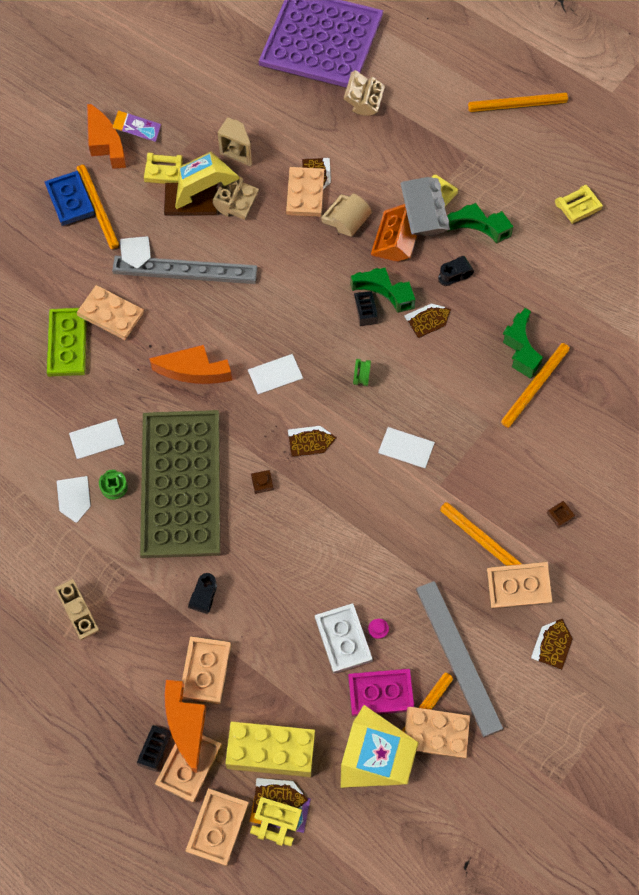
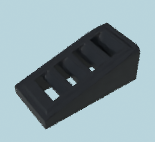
M372 291L354 293L359 325L378 324V315ZM369 297V299L359 300V298ZM370 302V304L360 305V303Z
M152 725L137 760L138 766L158 772L172 735L170 730ZM156 732L165 735V738L155 737L154 734ZM152 740L162 743L161 747L151 744ZM149 748L159 751L158 754L149 752ZM146 756L155 758V762L146 760Z

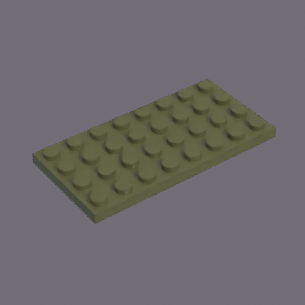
M219 410L143 413L140 557L220 556Z

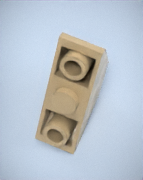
M74 579L56 587L55 590L80 640L99 632Z

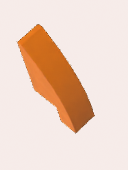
M87 104L88 145L91 156L110 155L112 169L126 168L121 140L116 129L112 128L113 124L95 106Z
M204 345L149 358L154 372L181 382L213 384L232 381L228 359L209 364Z
M166 680L165 710L168 725L181 756L189 768L197 773L206 707L203 704L182 702L184 693L183 681Z

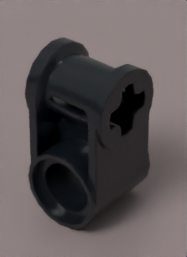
M460 256L455 260L442 264L438 281L444 286H450L471 277L474 274V269L465 256Z
M204 573L199 577L189 601V609L209 614L217 590L216 579L212 574ZM208 581L211 582V585L204 587V584H207Z

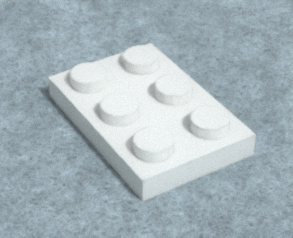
M353 603L315 615L333 674L373 661Z

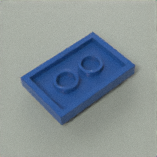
M78 171L44 181L61 226L95 215Z

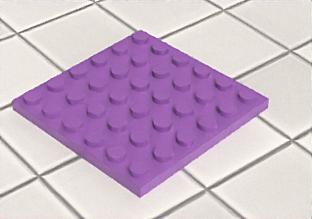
M284 0L260 56L259 66L347 88L351 72L356 70L361 73L382 19L383 10L343 0Z

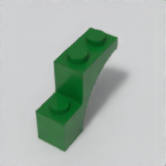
M474 203L447 215L450 228L447 232L460 228L474 229L488 235L496 244L512 236L513 225L503 211L497 214L493 213L487 218L477 203Z
M386 267L351 275L350 286L352 291L368 290L376 292L387 298L397 313L415 309L416 299L410 282H398L395 285H391Z
M524 308L521 313L518 312L513 319L514 323L511 326L508 325L504 330L503 343L516 350L512 356V360H514L512 368L531 379L540 367L543 356L537 353L528 341L526 324L529 321L531 311Z

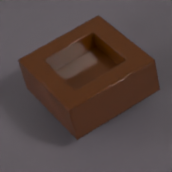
M270 470L251 473L255 494L274 490Z
M564 501L547 511L548 516L558 528L575 518V514Z

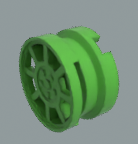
M356 359L353 385L363 384V386H368L371 360L361 361V359Z
M108 470L99 479L100 490L106 498L116 500L126 494L128 484L122 472Z

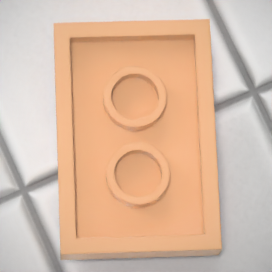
M290 167L286 215L321 217L324 169Z
M96 285L77 311V316L126 340L143 315L144 309Z
M548 562L487 568L492 609L552 603Z
M190 637L182 677L184 684L183 699L221 704L231 642Z
M407 707L405 733L419 742L416 752L465 759L467 757L470 716Z
M202 736L197 773L189 768L175 744L155 785L194 804L222 744L209 737Z
M208 788L188 842L186 853L227 867L249 802Z

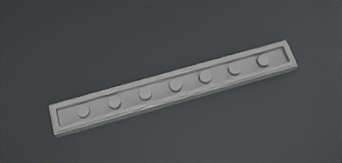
M115 256L112 272L119 275L256 284L257 265L149 258L139 268H135L124 262L122 256Z
M435 581L416 588V592L483 738L503 730Z

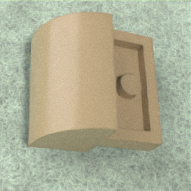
M354 70L351 72L344 100L354 106L353 112L364 116L373 115L378 112L385 85L374 77L367 79Z
M241 177L226 186L221 183L213 199L215 208L227 217L229 214L245 220L259 189L243 183V178Z
M341 194L321 217V220L324 224L336 227L339 233L352 237L372 214L369 205L358 195L352 194L348 197Z

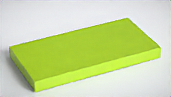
M79 308L49 309L48 377L85 375L87 320L77 316Z

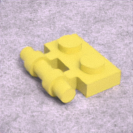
M261 797L254 818L262 821L261 827L252 825L250 834L258 836V839L261 840L266 838L275 841L280 846H283V844L292 846L294 838L286 836L287 829L296 832L302 810ZM269 823L281 827L279 833L267 830Z

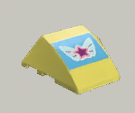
M212 151L180 166L175 207L178 209L191 203V196L219 182L226 186L240 178Z
M364 705L353 722L343 756L341 788L407 785L419 742Z

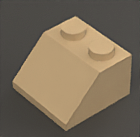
M227 117L218 131L220 154L251 166L250 141L244 125L238 120Z

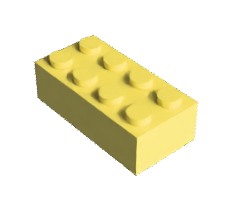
M231 722L226 767L231 770L311 777L315 730Z

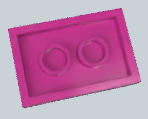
M410 669L348 674L352 717L357 716L364 705L377 714L407 712V707H414Z

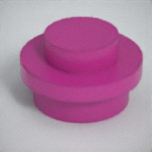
M374 619L370 622L368 631L373 638L382 639L388 634L389 626L383 619Z

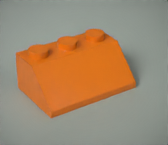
M405 204L383 212L371 251L372 256L396 262L411 257L417 235L411 233Z

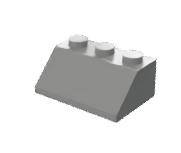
M425 177L400 183L413 235L435 236L450 230L449 219L445 211V202L441 193V184L438 178Z

